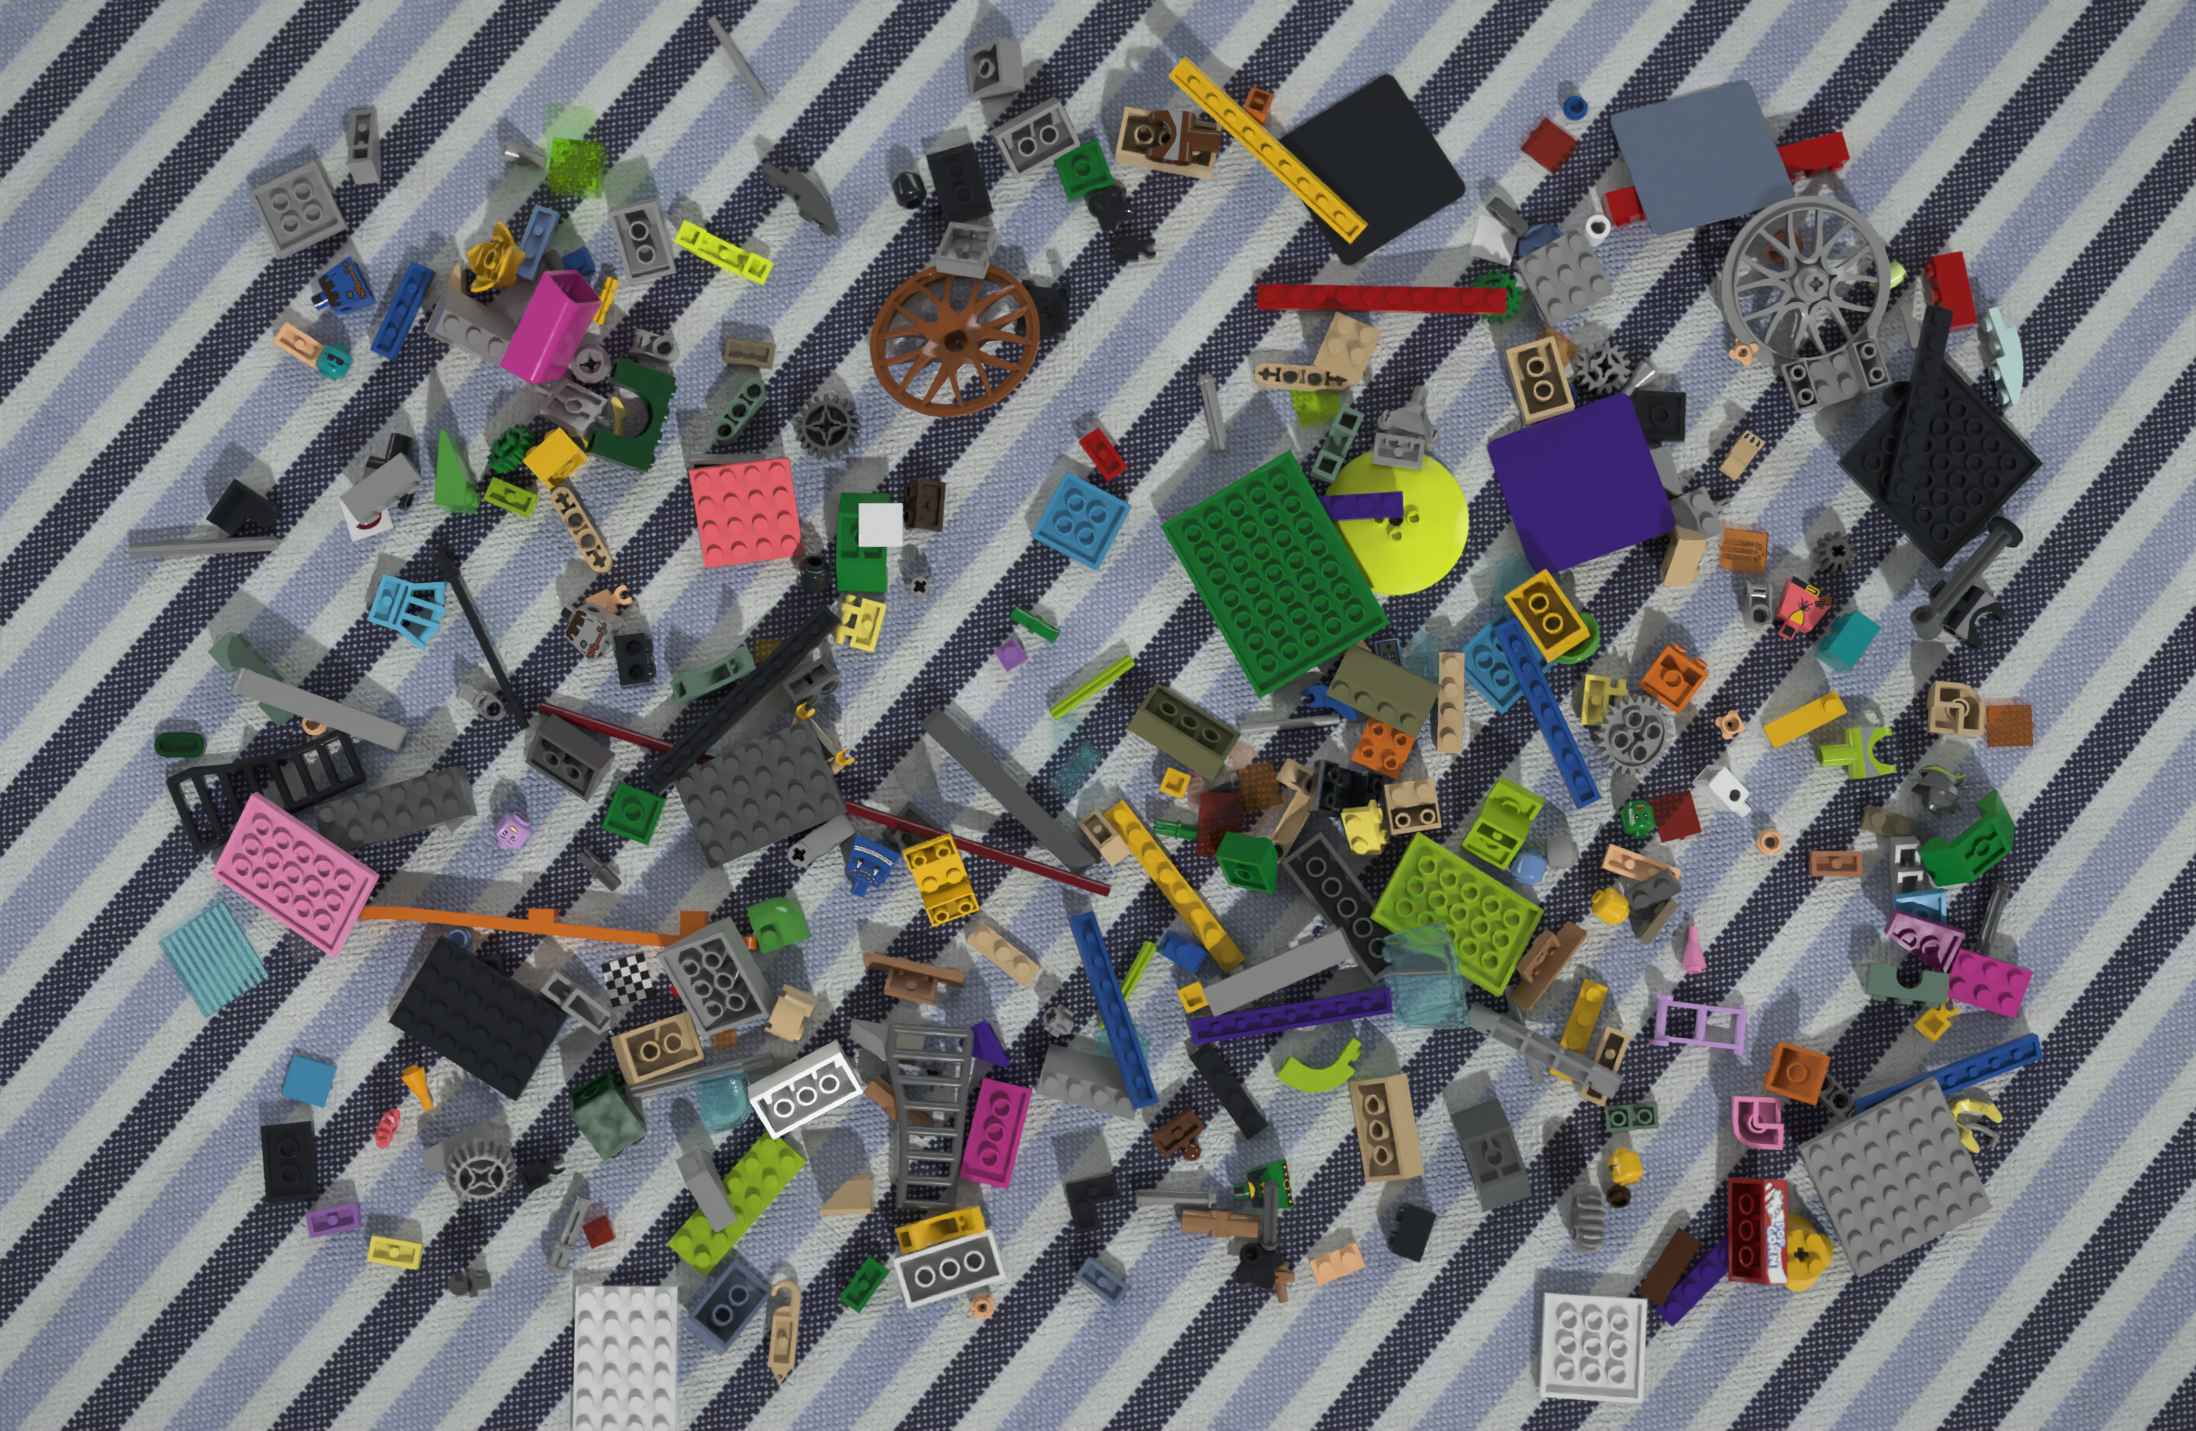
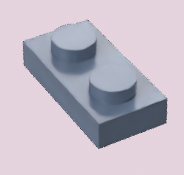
M1091 1256L1086 1259L1074 1276V1278L1115 1308L1130 1288L1129 1284Z

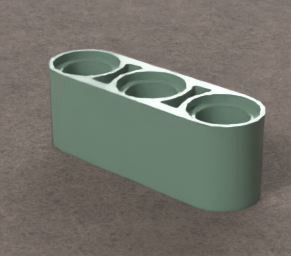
M747 380L715 422L713 433L720 443L724 445L733 444L766 401L767 391L760 380ZM752 388H761V392L757 397L749 396V391ZM739 407L746 408V413L742 417L734 416L735 410ZM723 427H731L732 430L729 436H720V431Z

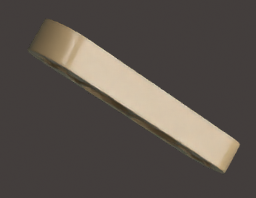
M1262 363L1257 366L1254 373V381L1263 388L1336 394L1345 392L1349 388L1351 380L1341 377L1342 381H1346L1341 386H1337L1336 381H1329L1328 386H1325L1326 375H1329L1328 380H1336L1337 375L1314 366ZM1264 370L1268 371V375H1271L1268 377V380H1263V376H1261ZM1276 371H1280L1279 382H1275ZM1286 372H1293L1297 376V380L1293 383H1287L1283 379V375ZM1310 374H1318L1321 377V382L1318 385H1312L1307 377Z
M566 487L556 488L551 495L552 504L587 563L597 573L604 574L608 572L613 565L612 557L577 498ZM561 493L565 496L569 495L566 499L569 506L573 507L576 505V507L567 511L563 503L557 502L560 500L559 495ZM574 513H579L582 516V522L579 526H571L569 523V518ZM587 534H591L595 538V542L591 547H584L582 545V538ZM597 551L599 556L607 559L604 561V567L595 566L598 561L591 552Z

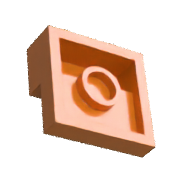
M1668 642L1639 681L1638 686L1680 714L1709 676V670L1706 669L1708 664L1699 657L1692 659L1685 654L1687 650L1677 642L1671 645Z
M1780 1041L1779 1045L1775 1046L1772 1052V1060L1774 1061L1771 1070H1768L1765 1074V1089L1816 1106L1831 1057Z

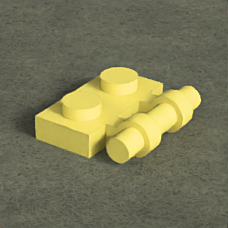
M847 594L845 602L840 607V611H842L840 616L842 624L834 630L836 634L833 642L843 645L845 636L852 637L850 647L874 653L887 604L863 598L861 606L856 607L854 606L856 597ZM851 614L858 616L854 629L848 628Z
M1584 675L1579 725L1600 727L1595 723L1597 721L1603 722L1604 718L1600 715L1601 712L1606 714L1609 712L1606 706L1609 703V696H1614L1615 699L1623 701L1624 695H1628V690L1626 689L1627 680L1617 679L1616 688L1610 687L1611 677Z

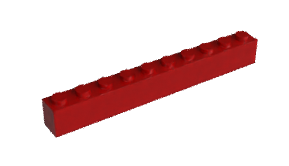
M1842 131L1777 148L1791 183L1797 181L1796 178L1804 176L1806 179L1817 177L1820 175V172L1829 170V173L1840 171L1850 160ZM1634 186L1607 192L1602 197L1601 203L1605 217L1609 220L1611 227L1624 228L1636 220L1647 222Z

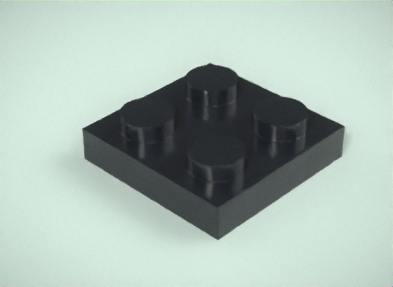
M1636 390L1634 410L1645 440L1651 442L1683 443L1685 441L1686 392Z

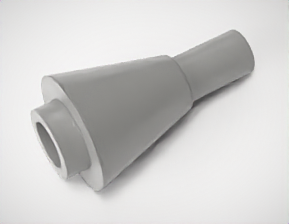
M510 138L509 142L504 141L500 155L504 156L503 161L530 162L545 168L547 158L532 153L531 150L513 138Z
M1641 360L1629 379V383L1619 393H1625L1630 396L1635 390L1658 378L1659 376L1656 372L1659 369L1650 360L1646 362Z

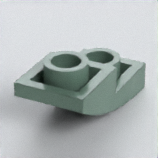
M1657 1102L1605 1106L1607 1132L1659 1128Z

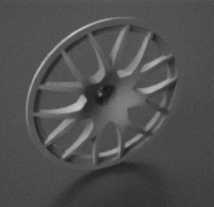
M1800 196L1776 202L1750 219L1739 231L1728 250L1721 276V300L1727 322L1741 344L1748 345L1755 357L1774 367L1781 368V365L1804 359L1794 357L1806 329L1821 355L1805 359L1815 360L1831 356L1853 343L1869 339L1879 326L1886 311L1890 295L1891 271L1889 259L1884 244L1874 227L1852 207L1840 201L1820 196ZM1815 210L1811 252L1805 257L1799 253L1795 242L1793 212ZM1822 211L1834 214L1847 221L1845 225L1834 232L1824 243ZM1786 215V246L1763 230L1769 223ZM1853 226L1862 235L1867 244L1843 263L1834 268L1828 267L1827 255L1832 246ZM1757 234L1761 235L1782 256L1785 270L1776 272L1767 269L1745 255V251ZM1871 250L1875 261L1877 278L1844 273L1865 253ZM1743 260L1766 278L1737 286L1741 261ZM1813 280L1819 281V286H1816L1814 289L1809 287V282ZM1844 280L1877 283L1876 296L1872 308L1851 304L1837 298L1833 288L1839 281ZM1760 286H1773L1781 291L1775 302L1753 313L1742 316L1737 292ZM1820 307L1828 311L1848 341L1829 353L1826 352L1816 328L1815 315ZM1839 308L1870 312L1865 323L1854 336H1852ZM1795 309L1798 316L1788 355H1784L1769 348L1767 345L1781 318L1788 310ZM1773 313L1761 342L1753 334L1745 321ZM1750 343L1758 345L1759 349L1756 353H1753Z

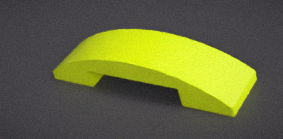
M686 220L683 221L674 240L675 244L696 256L763 286L774 265L773 262L753 252L744 251L707 233V230Z

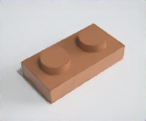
M1809 851V876L1862 877V851Z

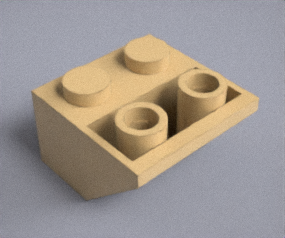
M1434 778L1382 786L1384 810L1391 835L1442 827Z

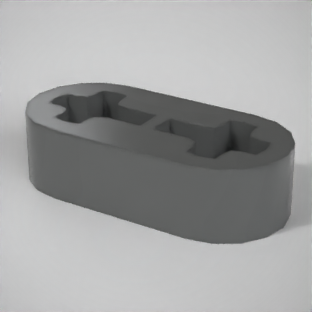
M1494 197L1486 206L1490 215L1515 237L1521 238L1529 229L1528 224L1500 198Z

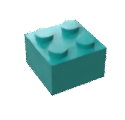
M1858 610L1850 613L1846 612L1842 617L1839 615L1830 626L1833 629L1828 637L1825 635L1817 644L1816 648L1819 650L1815 657L1838 673L1849 670L1857 663L1881 627Z

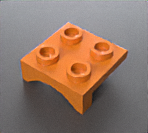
M1370 716L1350 761L1396 781L1416 738Z

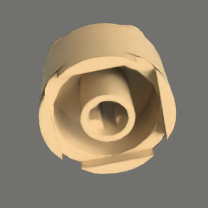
M784 983L782 990L786 992L780 991L769 1016L768 1023L771 1025L766 1024L764 1030L791 1042L794 1039L799 1041L805 1028V1023H802L804 1016L810 1017L815 1000L812 999L811 994Z

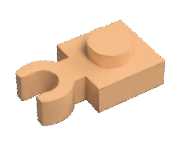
M625 585L619 586L612 595L609 589H605L585 599L586 603H594L613 614L619 613L617 605H629L633 602L631 597L621 599V593L628 590Z

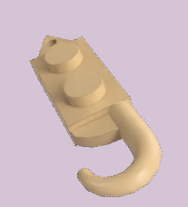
M788 1279L775 1283L771 1291L772 1296H775L777 1290L781 1287H787L791 1291L790 1305L779 1307L774 1312L768 1367H771L778 1384L783 1381L790 1369L795 1367L800 1319L801 1291L795 1282Z

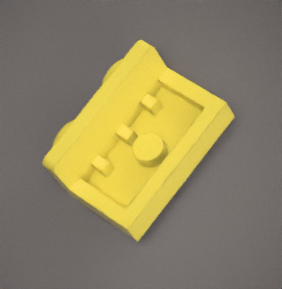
M1370 800L1367 807L1344 808L1341 812V817L1353 857L1381 855L1389 842V835L1387 830H1384L1382 824L1383 813L1381 808H1378L1376 800Z

